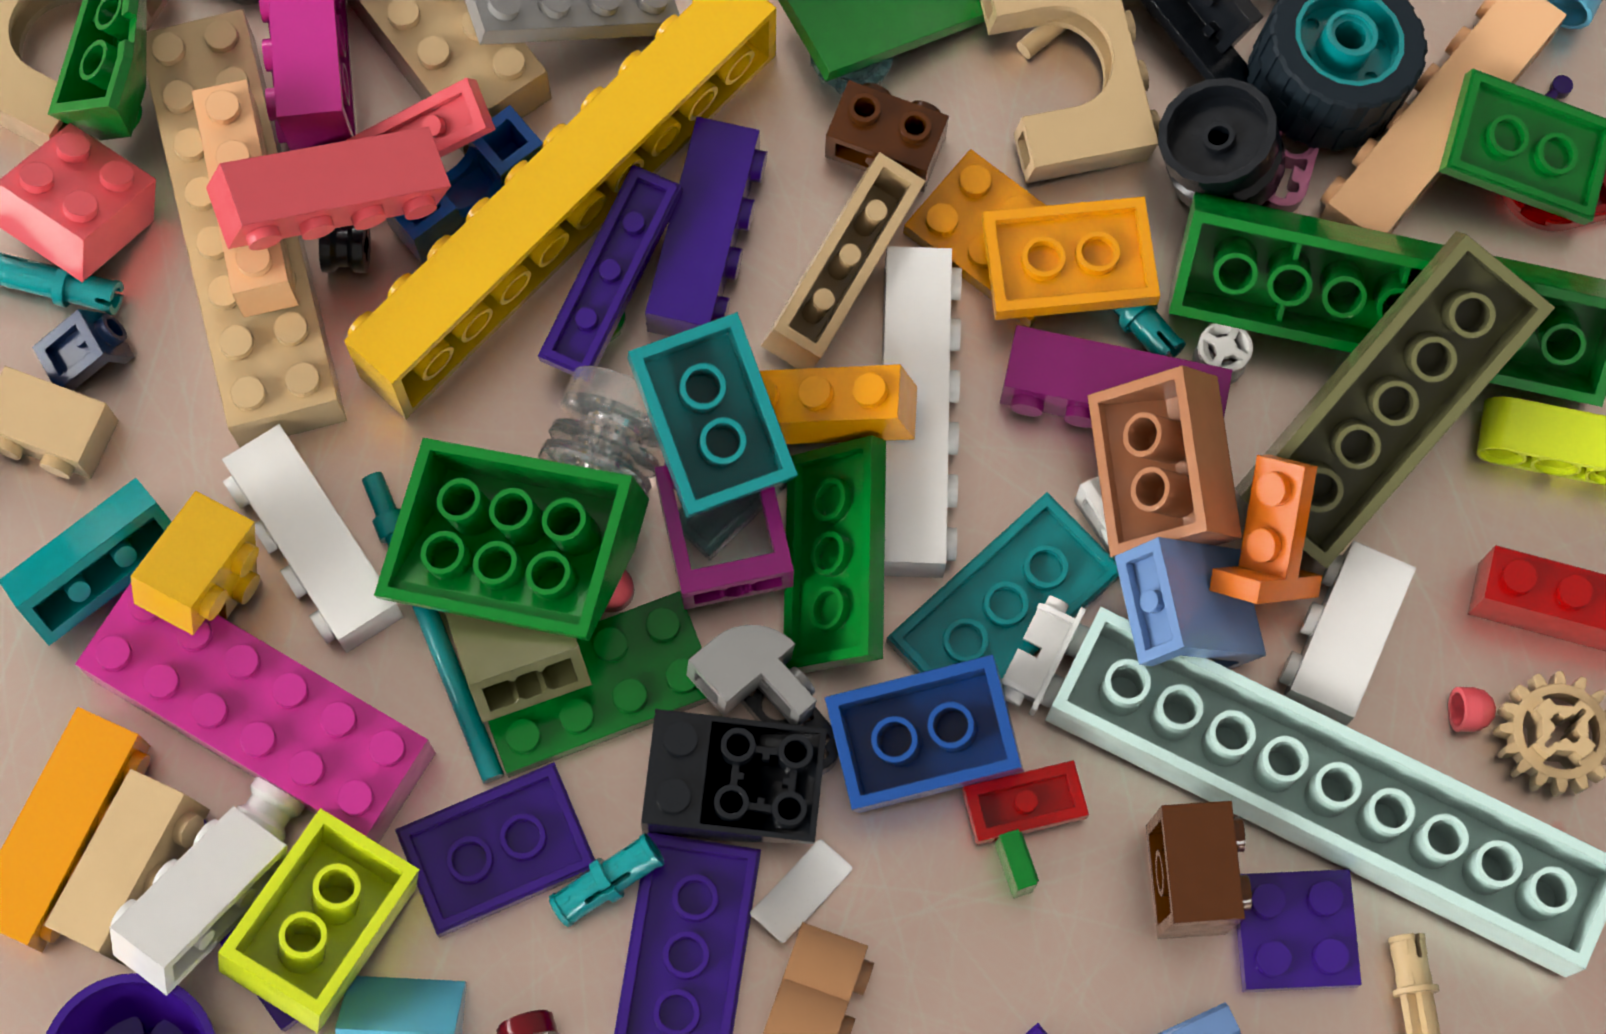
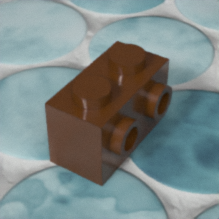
M849 80L826 134L825 157L866 171L878 153L881 152L924 179L925 183L920 190L924 192L946 139L949 115L941 113L936 106L921 100L909 102L895 97L878 84H859Z

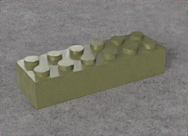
M1458 231L1452 235L1264 454L1318 466L1303 550L1326 569L1555 308L1469 235ZM1255 465L1235 487L1240 498L1247 504H1249Z

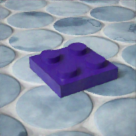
M1350 869L1240 874L1249 876L1252 890V908L1249 911H1244L1245 919L1236 926L1242 992L1357 988L1362 985Z

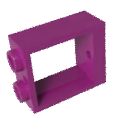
M666 462L664 466L654 467L658 494L684 610L794 586V569L775 487L759 492L773 553L691 570L674 490H676Z

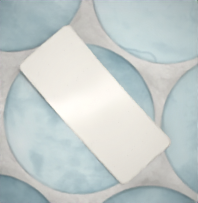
M819 839L782 880L751 910L750 914L776 939L784 943L852 871V866L827 843Z

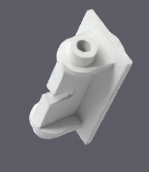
M1049 596L1045 604H1038L1037 611L1023 637L1024 641L1041 648L1038 657L1018 648L1004 678L1001 679L1006 701L1016 706H1020L1023 698L1033 702L1029 715L1033 717L1040 704L1051 708L1065 679L1055 674L1064 654L1073 658L1076 657L1090 629L1080 624L1086 611L1085 608H1080L1076 618L1065 614L1069 605L1053 596Z

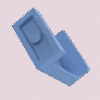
M1157 537L1115 556L1139 665L1155 666L1178 656L1209 658L1228 669H1233L1266 656L1254 603L1209 591L1213 568L1238 566L1241 549Z

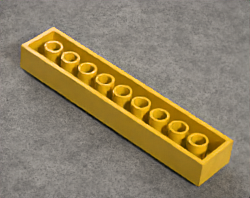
M692 0V4L679 16L677 14L669 16L657 30L654 41L642 52L639 50L632 52L621 64L618 75L605 88L599 86L588 94L581 105L580 112L567 125L560 123L549 132L543 142V148L529 162L522 160L510 170L505 178L504 186L490 199L484 197L479 200L468 212L465 224L452 236L444 235L437 240L430 248L427 260L413 274L408 272L400 276L389 289L388 298L374 312L366 311L352 323L348 330V337L344 342L359 377L400 415L407 419L602 227L632 164L656 174L691 140L697 116L712 119L776 56V7L768 0Z

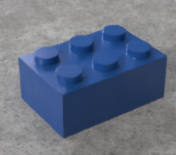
M993 654L825 697L851 808L857 813L1024 772L997 662Z

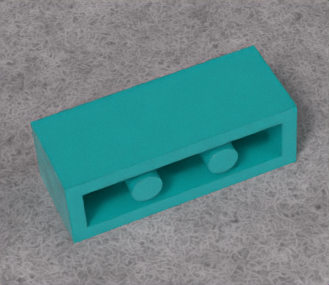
M134 478L0 579V584L17 610L50 646L128 587L131 583L130 576L172 521L138 479Z

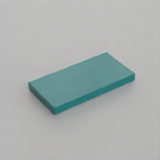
M1046 492L887 637L886 642L916 674L993 654L997 662L1000 678L1002 679L1018 648L1033 656L1041 650V648L1023 640L1037 611L1038 604H1045L1049 596L1056 597L1069 605L1065 614L1076 618L1081 607L1086 609L1119 578L1116 561Z

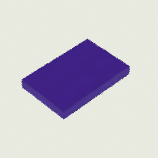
M554 762L395 829L407 862L419 869L417 887L439 938L577 879L590 871L589 864L595 860Z

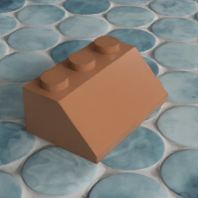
M1182 365L1087 395L1110 557L1115 558L1116 555L1157 537L1215 546L1242 539L1217 376Z

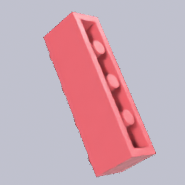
M426 126L223 162L218 165L206 189L227 248L248 246L250 250H263L276 245L284 238L301 235L304 240H314L330 234L335 228L353 225L356 230H365L381 224L386 218L404 215L407 220H416L426 217L437 209V204L449 190L451 184L430 128Z

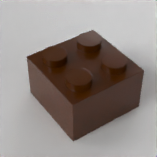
M1232 801L1161 805L1146 825L1157 939L1226 935L1245 919L1244 911H1249L1252 908L1250 879L1248 875H1240L1238 852L1245 851L1242 817H1234Z

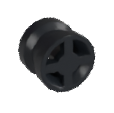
M353 225L335 228L330 234L319 238V262L322 272H335L339 267H350L354 273L368 272L371 252L370 228L356 230Z

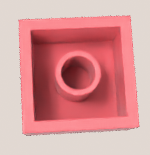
M69 123L0 179V228L83 283L154 222L156 178L72 123Z

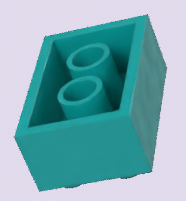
M738 312L628 351L627 359L686 518L793 480L798 475Z

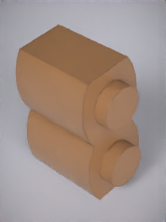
M802 922L763 1034H851L856 1018L845 1015L852 992L864 995L875 963L864 959L868 945Z

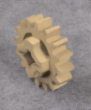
M1557 671L1553 674L1548 684L1540 673L1536 674L1527 681L1528 689L1519 684L1509 693L1514 703L1505 702L1497 710V714L1508 721L1507 723L1500 724L1493 730V736L1506 739L1508 744L1497 755L1499 759L1513 757L1517 764L1512 768L1510 775L1516 778L1526 772L1531 776L1529 790L1533 792L1541 788L1546 782L1549 783L1552 797H1558L1565 793L1568 784L1575 794H1579L1589 788L1588 779L1598 783L1606 777V770L1602 766L1606 765V710L1603 711L1599 705L1606 693L1603 690H1599L1590 696L1585 692L1587 678L1583 676L1579 677L1571 685H1566V677L1563 671ZM1551 699L1565 701L1572 706L1556 705ZM1569 721L1570 725L1564 730L1565 734L1561 737L1560 741H1555L1549 747H1546L1545 743L1552 737L1551 733L1555 730L1556 726L1560 727ZM1589 725L1592 732V741L1589 739ZM1523 726L1527 729L1528 747L1523 735ZM1543 762H1559L1565 769L1553 768Z

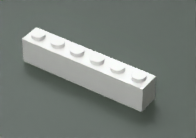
M887 246L882 365L901 364L917 385L915 439L886 441L884 576L943 578L946 561H956L957 528L947 527V507L957 508L958 475L948 474V455H958L959 422H949V403H959L960 370H950V351L960 350L961 319L951 318V300L961 299L962 268L952 267V248Z

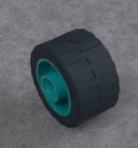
M1278 0L1252 47L1253 50L1247 65L1249 69L1247 80L1248 83L1255 86L1268 97L1277 116L1280 131L1286 134L1287 138L1295 142L1304 143L1311 148H1319V150L1320 148H1325L1331 151H1342L1349 147L1357 148L1363 146L1370 137L1376 139L1385 131L1389 122L1402 107L1424 71L1426 65L1425 55L1428 52L1427 40L1424 37L1425 29L1421 19L1414 12L1415 8L1408 0Z

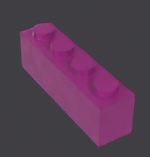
M1016 325L999 404L1009 405L1013 412L1020 415L1037 417L1047 413L1062 416L1067 423L1073 426L1092 428L1087 395L1183 365L1218 377L1223 416H1225L1233 370Z

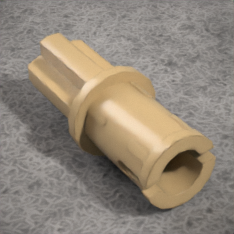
M1408 933L1388 938L1397 989L1393 990L1392 993L1393 998H1400L1406 1034H1441L1434 994L1440 990L1438 984H1433L1427 956L1425 933Z

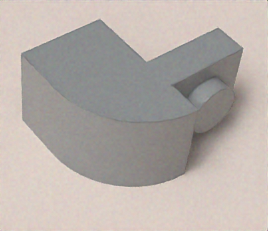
M742 625L728 629L716 636L688 660L686 676L723 717L757 688L791 725H802L813 715L817 702L812 696L815 693V688L806 675L794 666L790 670L785 666L792 659L795 643L783 633L770 627Z

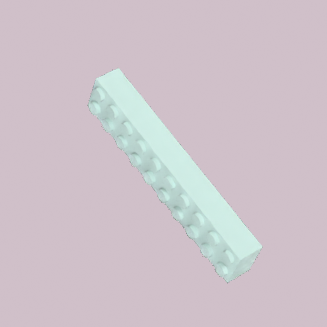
M1101 606L1045 721L1209 802L1232 801L1233 814L1345 869H1350L1351 872L1565 978L1586 969L1606 922V852L1208 658L1178 656L1155 666L1139 665L1129 620Z

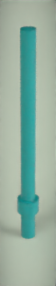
M375 472L365 476L362 479V483L376 515L372 523L381 543H387L389 548L400 509H397L383 473ZM412 606L483 784L493 782L503 777L504 773L484 723L481 721L440 614L437 610Z

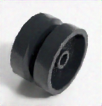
M1233 78L1206 79L1184 89L1168 104L1159 123L1158 146L1177 197L1189 208H1191L1194 192L1260 206L1276 192L1285 173V148L1280 136L1277 116L1268 97L1255 86Z

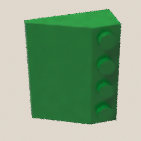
M423 438L374 596L377 599L589 641L635 551L649 498L631 475Z

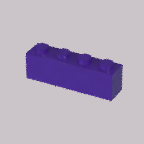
M696 117L679 182L682 185L683 193L668 223L645 311L647 332L670 337L728 316L730 298L723 296L727 279L736 280L738 277L743 249L736 247L739 231H749L755 209V200L748 198L752 181L762 182L768 152L760 150V130Z

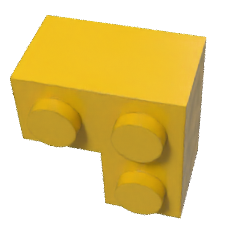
M195 490L130 576L134 604L191 635L195 634L205 619L212 621L217 615L227 619L238 603L244 605L251 599L259 585L260 575L257 574L256 561L259 548L256 546L255 521Z

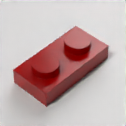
M1074 760L964 786L962 790L976 845L997 841L999 835L1016 829L1026 834L1084 820L1089 816Z

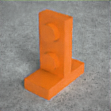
M1257 455L1239 564L1232 567L1213 568L1209 591L1254 604L1319 597L1323 575L1300 569L1318 466L1273 455Z

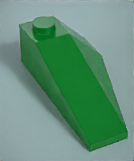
M147 0L82 1L48 115L64 123H72L85 133L99 140L132 136L133 130L137 127L142 117L141 103L146 90Z

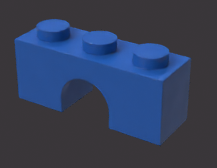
M511 105L491 118L496 130L469 143L468 150L461 161L446 172L451 187L437 204V209L432 214L416 220H407L404 215L386 218L389 227L421 264L427 260V254L437 240L444 235L452 236L466 223L468 212L479 200L484 197L490 199L504 186L507 174L517 163L522 160L529 162L543 148V142Z

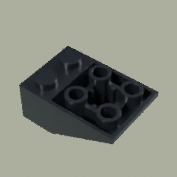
M655 709L641 819L642 834H648L649 832L702 841L815 844L827 729Z

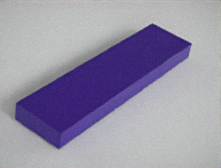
M632 164L538 354L541 362L590 383L683 193L682 185Z

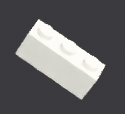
M1353 540L1342 556L1338 555L1327 569L1325 568L1321 583L1329 586L1322 604L1313 601L1303 620L1300 632L1308 635L1301 654L1292 651L1284 665L1279 678V682L1287 685L1283 695L1347 726L1356 715L1416 567Z
M234 806L219 820H210L198 832L193 846L179 860L174 858L166 862L156 874L153 885L137 901L135 899L128 900L116 912L109 927L113 955L167 996L241 921L287 856V845Z

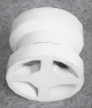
M1213 323L1202 332L1199 342L1195 347L1192 361L1232 369L1230 383L1232 384L1241 377L1246 365L1250 361L1253 352L1252 339L1246 330Z
M256 776L250 785L252 793L246 804L239 805L236 808L283 842L286 838V825L291 818L299 817L305 806L288 793Z

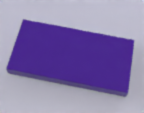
M648 832L647 835L650 836L660 850L665 865L657 867L642 877L639 882L614 1034H733L761 849Z

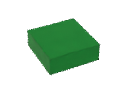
M1019 829L999 835L995 848L1013 899L1032 893L1039 879L1022 831L1019 832Z

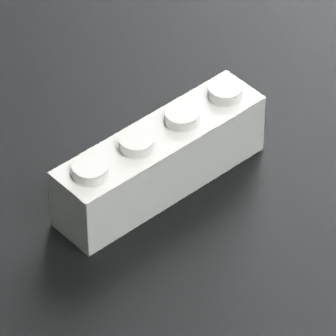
M280 424L222 459L232 475L223 481L224 485L240 509L251 504L260 518L255 523V533L269 554L278 548L282 552L289 565L281 569L280 572L298 599L307 593L311 597L318 610L309 615L327 644L337 638L345 652L348 653L403 618L396 602L377 599L374 596L379 580L378 574Z

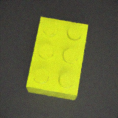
M320 808L219 950V972L311 1030L319 1033L416 890L419 869Z

